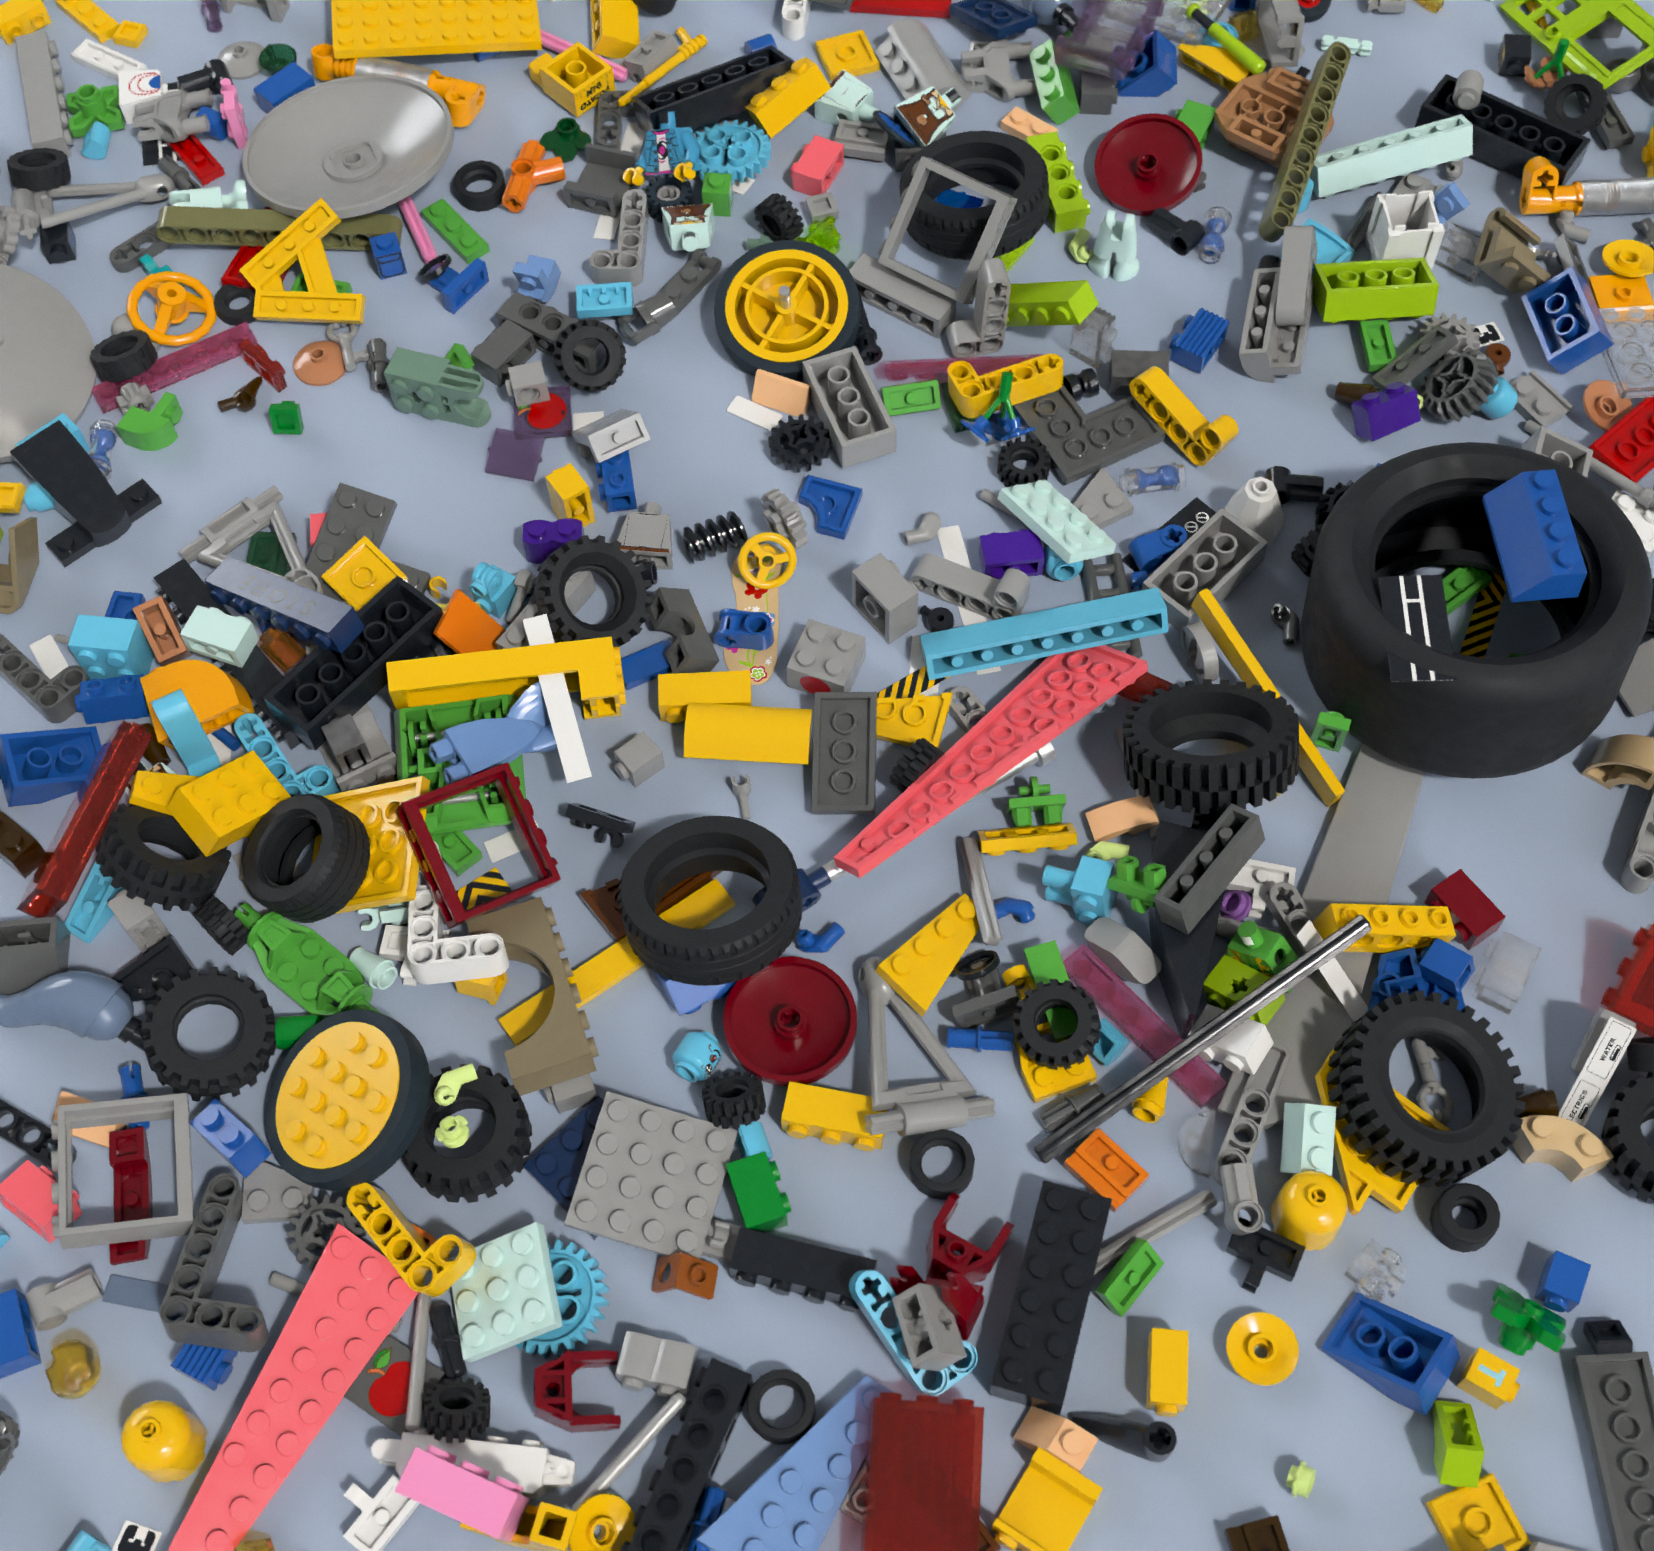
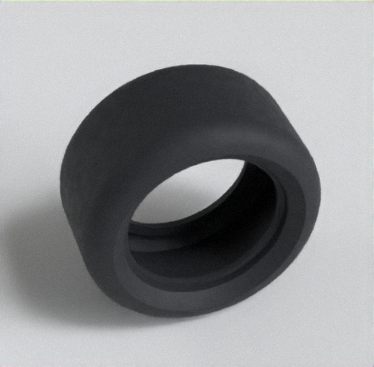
M1476 442L1441 444L1408 452L1373 468L1353 483L1336 502L1321 529L1316 544L1301 619V644L1309 679L1316 694L1328 711L1338 712L1344 718L1351 719L1348 731L1351 735L1372 750L1395 762L1431 774L1471 779L1497 778L1535 770L1556 761L1584 742L1602 723L1612 708L1644 636L1651 613L1653 585L1648 556L1640 536L1618 505L1588 478L1549 457L1512 446ZM1556 470L1587 570V575L1578 597L1539 600L1556 623L1561 637L1560 640L1534 653L1510 658H1479L1453 652V655H1449L1416 640L1398 627L1382 611L1378 577L1400 576L1415 569L1434 565L1473 567L1504 577L1483 505V495L1522 472ZM1388 651L1419 667L1457 677V680L1391 682Z

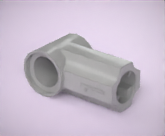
M1244 1162L1220 1166L1227 1210L1224 1215L1226 1228L1238 1236L1258 1231L1264 1223L1265 1214L1258 1204L1252 1163ZM1240 1209L1247 1211L1250 1215L1251 1223L1249 1227H1245L1239 1222L1238 1212Z
M90 1268L58 1284L47 1283L35 1287L26 1294L25 1298L36 1330L46 1331L63 1324L68 1318L67 1315L104 1298V1291L95 1271Z

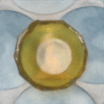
M78 1339L64 1340L51 1350L54 1358L50 1368L45 1370L50 1382L51 1391L65 1400L82 1398L88 1394L97 1384L101 1375L100 1355L89 1345Z

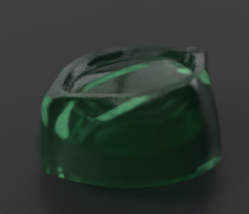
M268 44L260 53L258 61L262 69L272 76L292 62L297 64V54L295 49L287 44Z

